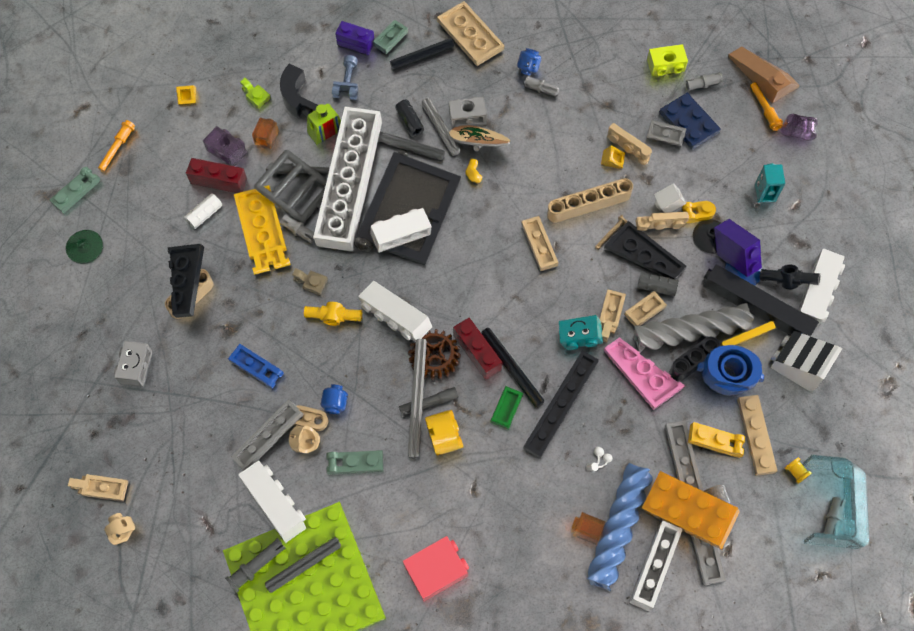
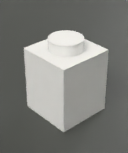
M674 183L654 194L656 207L659 211L662 210L665 213H670L686 204L680 189Z

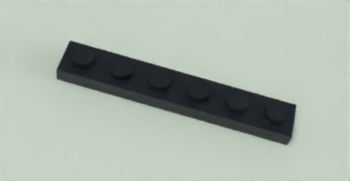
M583 350L581 351L523 446L524 450L541 459L597 366L599 359Z

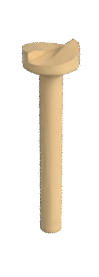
M623 215L618 217L619 222L595 246L596 249H599L622 224L625 225L628 222L623 218Z

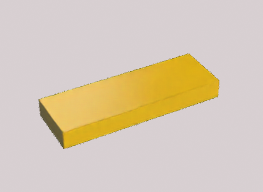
M770 321L720 343V346L739 345L770 332L776 326L774 322Z

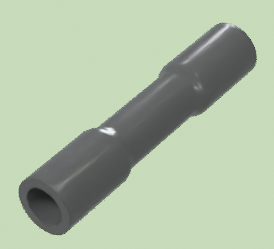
M452 387L424 398L422 409L457 399L456 388ZM411 402L399 406L402 417L411 415Z

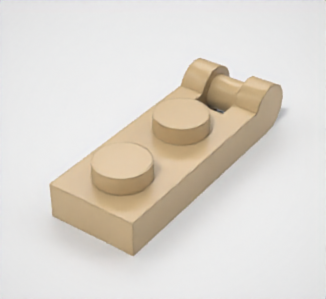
M613 123L609 127L607 138L621 146L627 153L637 157L640 164H648L652 149Z

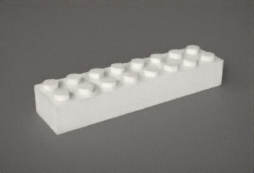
M344 107L313 236L318 247L353 252L382 125L380 111Z

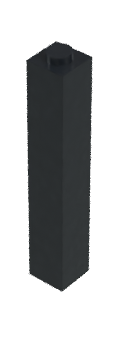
M717 264L713 270L709 268L704 276L706 281L703 286L737 306L747 303L751 314L767 323L770 321L774 322L777 329L789 336L794 331L811 336L819 323Z

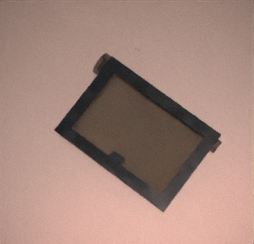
M399 150L398 153L393 152L357 233L354 246L359 250L370 252L373 246L376 247L370 234L371 225L380 220H388L395 215L406 214L412 209L418 210L423 208L432 226L431 234L385 251L426 265L461 176L410 158L408 153L403 150Z

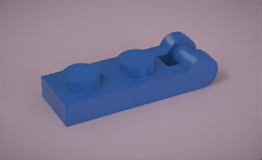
M241 344L237 346L228 358L229 362L261 381L270 389H273L277 379L284 375L281 369ZM268 371L272 372L269 378L265 376Z

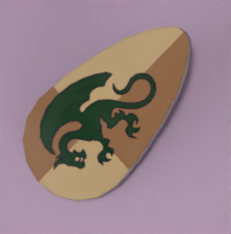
M462 125L453 128L449 132L450 139L458 143L473 145L475 151H479L482 146H507L510 144V140L504 135L478 126Z

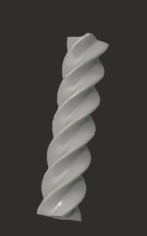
M747 303L737 307H725L718 311H705L699 315H685L680 319L670 318L662 322H649L643 326L634 325L635 334L633 338L639 352H642L645 347L656 350L661 348L664 343L676 346L683 339L689 342H696L702 335L705 337H716L720 332L731 335L738 328L749 331L751 330V323L754 317L750 313Z

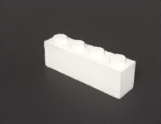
M826 249L821 250L812 270V273H820L819 285L807 284L798 309L818 321L817 327L821 322H825L828 317L827 307L831 306L834 300L832 292L837 289L840 282L837 279L838 275H841L845 268V264H842L845 256Z
M375 281L358 296L362 303L361 307L366 312H372L381 322L384 320L392 330L400 331L407 340L411 339L416 342L417 339H422L432 328L427 315Z
M257 461L238 474L245 487L285 543L306 529L303 522L306 518L299 509L295 511L292 507L295 503L289 494L284 496L282 490H284L278 479L274 481L271 478L273 473L267 464L263 467L261 462Z
M665 521L660 523L629 603L648 612L654 608L683 530L682 528Z

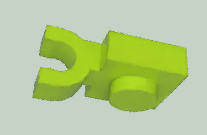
M246 78L240 81V84L243 85L241 87L242 90L247 93L245 95L246 99L256 108H261L271 99L270 94L261 86L253 87Z

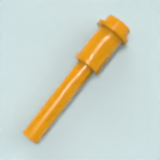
M752 83L750 87L764 110V116L770 124L769 128L773 129V131L781 129L783 120L779 119L774 108L770 107L757 83Z
M125 120V122L121 123L122 126L114 137L115 141L98 166V169L105 171L121 144H125L130 133L134 132L135 125L132 122Z

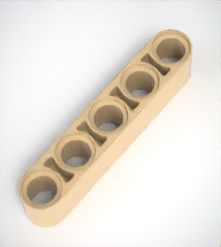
M626 178L554 199L548 205L547 218L549 221L557 223L625 202L631 197L633 183Z

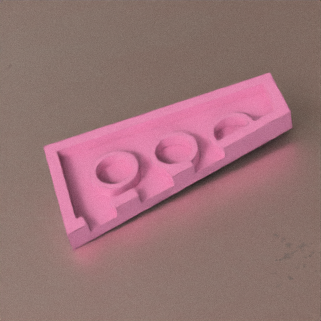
M620 337L604 348L607 356L653 410L685 387L680 381L674 380L665 370L663 372L655 366V363L650 359L647 360L640 355L639 351Z

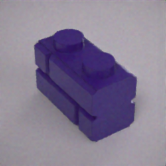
M341 21L335 33L338 46L367 55L370 54L373 48V41L375 40L373 30Z

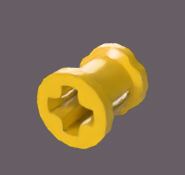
M799 457L785 467V470H789L796 478L797 484L812 474L811 471H807L801 464Z

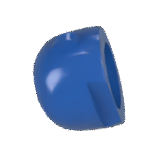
M737 345L719 346L709 352L704 362H700L697 365V371L702 372L704 382L712 390L722 395H739L755 387L758 382L764 381L762 364L759 357L750 350ZM724 367L730 368L736 377L727 374Z

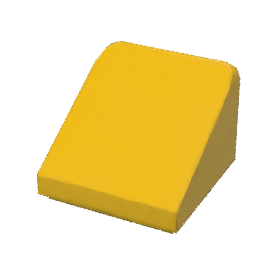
M196 86L176 87L178 105L196 103Z
M612 145L603 150L601 165L622 169L625 152Z

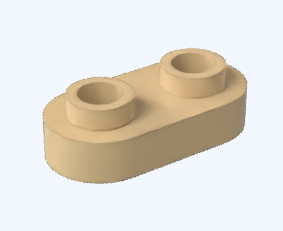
M297 405L304 415L294 426H309L315 431H322L327 427L328 417L324 411ZM316 420H322L320 424H315Z

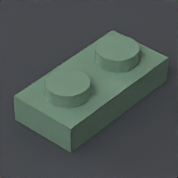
M394 20L373 41V46L387 54L408 33V28Z

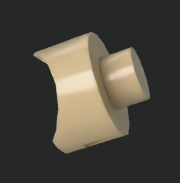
M296 426L289 435L290 447L295 452H312L318 448L320 443L319 434L309 426Z
M116 513L108 518L109 524L104 528L108 540L113 545L128 541L131 533L135 530V525L130 516L123 517L121 513Z

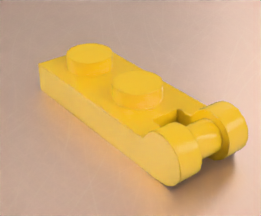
M693 422L690 424L688 443L740 458L744 455L742 444L745 443V436L728 433ZM730 442L734 443V447L729 446Z

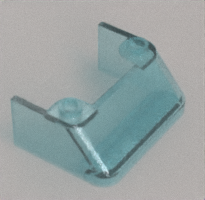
M811 455L802 463L805 468L832 470L836 477L843 479L844 499L846 500L844 507L845 519L836 522L834 535L813 533L804 540V544L853 549L863 548L869 543L867 481L864 470L846 458Z

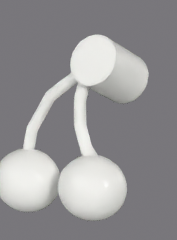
M595 447L594 454L597 456L598 461L597 463H588L586 469L587 471H596L598 468L606 466L613 458L609 453L604 454V450L601 447ZM603 456L605 464L602 466H598L600 461L599 457Z

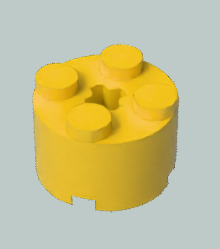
M452 410L425 417L436 456L464 448Z

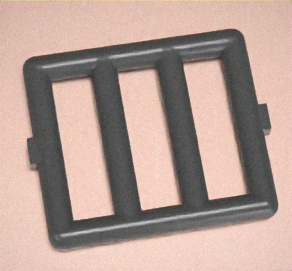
M285 150L273 164L270 163L267 166L266 172L256 182L254 188L295 220L304 224L312 213L321 207L325 188L302 215L295 211L293 207L316 180L323 186H326L327 179L292 152ZM288 158L296 166L277 188L270 192L264 185ZM304 170L310 177L286 204L278 197L298 173Z

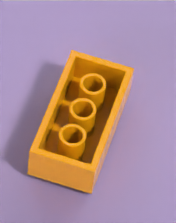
M662 471L659 472L642 506L646 513L682 528V531L721 550L740 513L738 507Z

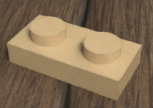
M653 291L625 311L624 315L633 325L641 326L665 309L667 304Z

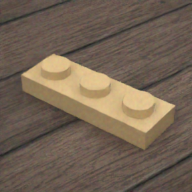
M536 216L523 220L521 225L540 271L557 267L558 260L540 217Z

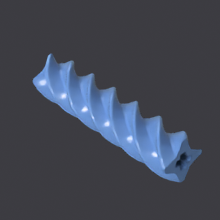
M629 463L624 470L623 481L617 489L616 500L610 508L609 519L603 527L602 538L596 546L595 558L590 563L588 569V577L586 579L589 580L591 585L611 591L610 585L618 579L619 571L617 565L622 563L626 557L624 546L632 540L631 526L636 524L640 517L637 508L644 504L646 500L644 488L651 485L653 477L649 473L650 469L638 467Z

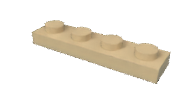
M759 396L739 397L737 401L755 475L776 473L777 467Z

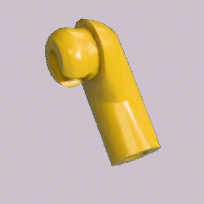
M470 159L465 174L471 182L478 184L482 180V175L476 170L478 161Z

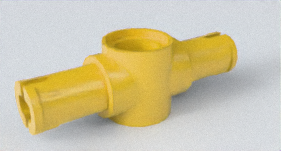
M327 302L326 306L322 305L321 307H304L305 318L321 319V321L330 326H338L340 322H345V320L361 322L363 316L362 310L346 309L338 302Z

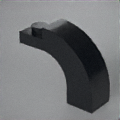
M289 63L280 78V91L283 102L288 111L295 117L299 118L302 113L307 117L316 110L318 104L298 94L306 81L304 70Z

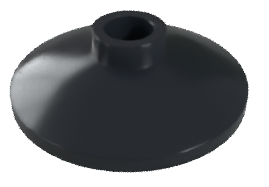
M709 219L701 221L695 226L693 241L699 249L707 253H717L715 235L710 234V232L715 233L714 227L721 224V222Z

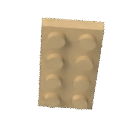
M465 1L437 17V22L476 66L504 50L505 45Z

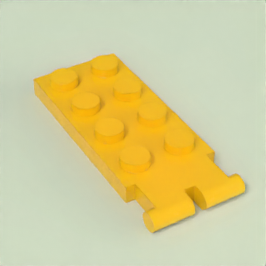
M269 185L264 186L266 189H268V190L271 192V189H270V186H269ZM255 189L234 194L250 260L254 259L256 266L252 268L254 275L270 271L269 265H274L275 269L290 266L289 258L285 259L283 252L287 251L275 204Z

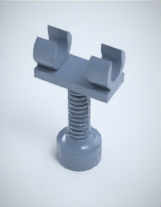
M346 55L344 57L343 65L346 67L343 82H333L332 98H339L340 91H348L350 99H357L358 85L350 83L352 69L356 68L358 61L355 56Z

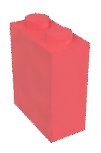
M447 536L403 560V565L423 602L468 577V564L464 558H459L456 553L459 551L454 540L450 541Z

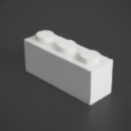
M423 208L418 210L412 209L406 214L395 215L388 220L375 222L371 225L370 234L378 252H382L429 236L432 226Z

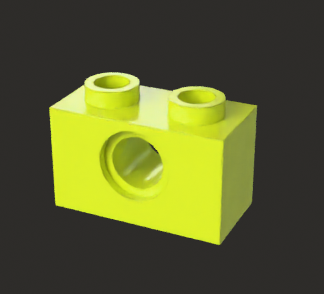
M681 44L649 49L647 63L651 76H663L665 74L685 72L688 59L684 46Z

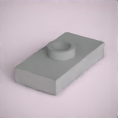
M651 120L646 138L681 147L686 128Z

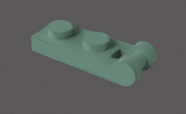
M83 167L80 170V174L49 201L64 214L100 182V177L92 174V170L88 167Z
M383 450L326 453V460H328L326 473L330 475L384 472ZM342 460V466H337L336 461Z

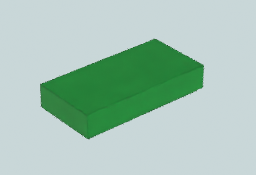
M505 386L490 423L509 430L524 393Z

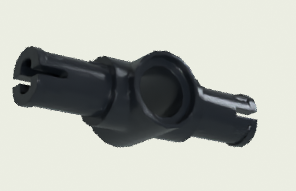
M792 264L784 265L778 270L761 269L760 281H776L777 284H781L784 289L788 290L795 289L802 284L819 285L821 279L820 273H805L803 270H798V267Z

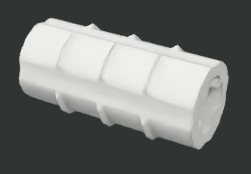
M211 193L202 202L197 204L195 208L190 210L184 216V219L193 229H196L223 205Z

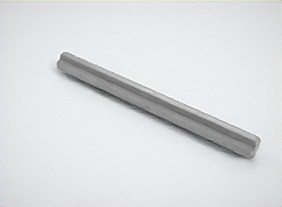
M417 339L415 344L408 457L415 458L419 456L427 343L425 339Z

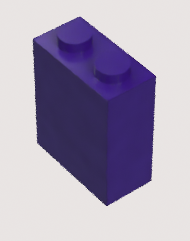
M727 219L714 227L716 250L720 258L746 277L762 268L760 239L731 219Z

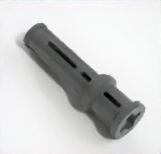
M276 538L274 542L246 565L241 564L235 573L230 577L226 576L225 579L236 593L239 592V588L248 580L252 581L255 577L254 574L281 551L285 550V546Z

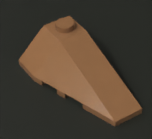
M742 46L728 54V57L750 81L757 83L761 92L772 104L800 86L788 73Z

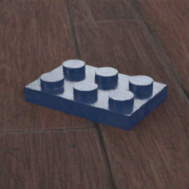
M688 92L660 108L659 113L670 125L686 128L683 140L692 150L720 133L721 128Z

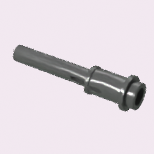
M283 163L274 175L289 174L295 166L293 163ZM312 167L319 174H329V167Z

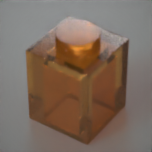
M260 117L252 133L254 143L272 149L279 133L277 122L269 118L264 119Z
M582 512L580 518L575 517L571 527L575 529L573 536L597 545L606 521Z

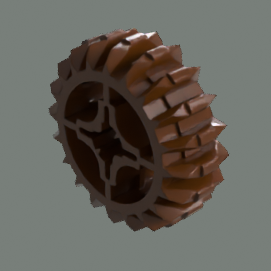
M437 329L434 330V333H431L429 330L427 335H424L422 338L427 341L424 379L429 375L432 381L435 379V376H438V379L441 380L443 374L448 377L449 371L455 372L454 366H459L458 359L461 358V354L458 352L460 347L456 346L457 340H452L451 334L445 336L446 332L444 330L441 334L438 333ZM416 342L410 344L412 350L408 351V355L411 356L409 363H412L411 367L413 370ZM445 348H447L450 352V357L448 360L445 359V355H443Z

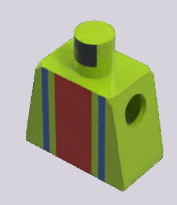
M330 104L318 105L316 110L307 116V133L316 145L339 132L341 119Z

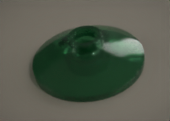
M92 230L78 231L66 243V254L72 261L81 264L95 260L103 250L102 238L97 232Z

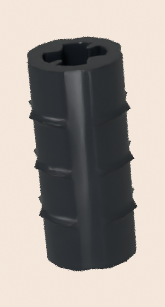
M406 99L398 102L395 108L412 137L420 135L424 131V127L413 106Z

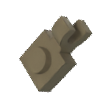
M295 268L292 274L294 276L293 281L303 283L304 290L319 296L328 281L327 276L311 270L306 275L303 271Z

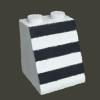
M794 331L790 337L786 335L780 345L783 348L781 351L777 350L771 358L774 363L770 368L812 393L824 380L842 348Z

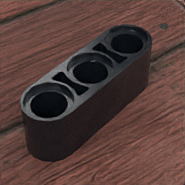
M712 336L707 337L678 357L670 368L669 373L671 377L676 381H682L695 372L698 363L704 362L710 352L706 346H711L715 349L720 346L719 340ZM691 356L697 357L699 361H693ZM676 367H681L684 372L677 371Z

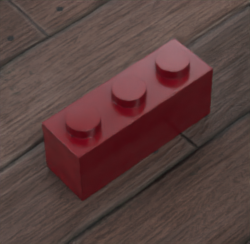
M191 158L186 170L190 184L232 193L243 192L247 182L244 168Z
M470 317L453 327L454 338L485 381L502 371V361Z

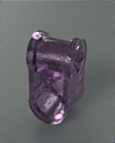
M789 114L783 123L781 132L787 137L800 138L806 141L814 140L817 137L815 128L818 125V120L814 117Z

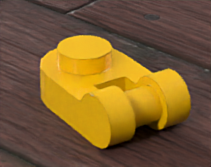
M710 201L686 202L682 206V211L688 212L689 219L687 223H694L712 219L715 215L716 207Z

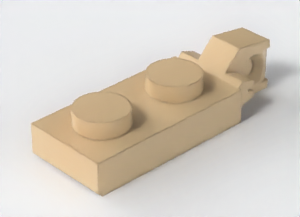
M688 212L652 213L651 216L637 217L635 222L637 230L647 231V229L662 230L664 228L680 229L687 223L689 215Z
M607 289L600 315L603 342H608L610 333L615 334L626 296L624 293Z
M86 474V476H82V479L70 478L68 486L71 489L78 490V494L83 496L123 502L128 481Z

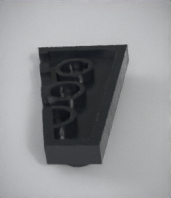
M630 221L604 246V249L666 278L670 277L676 280L687 267L644 232L637 230V227Z
M200 243L167 247L168 254H170V261L168 262L172 276L170 277V284L173 290L171 293L172 315L176 318L194 316L204 246Z

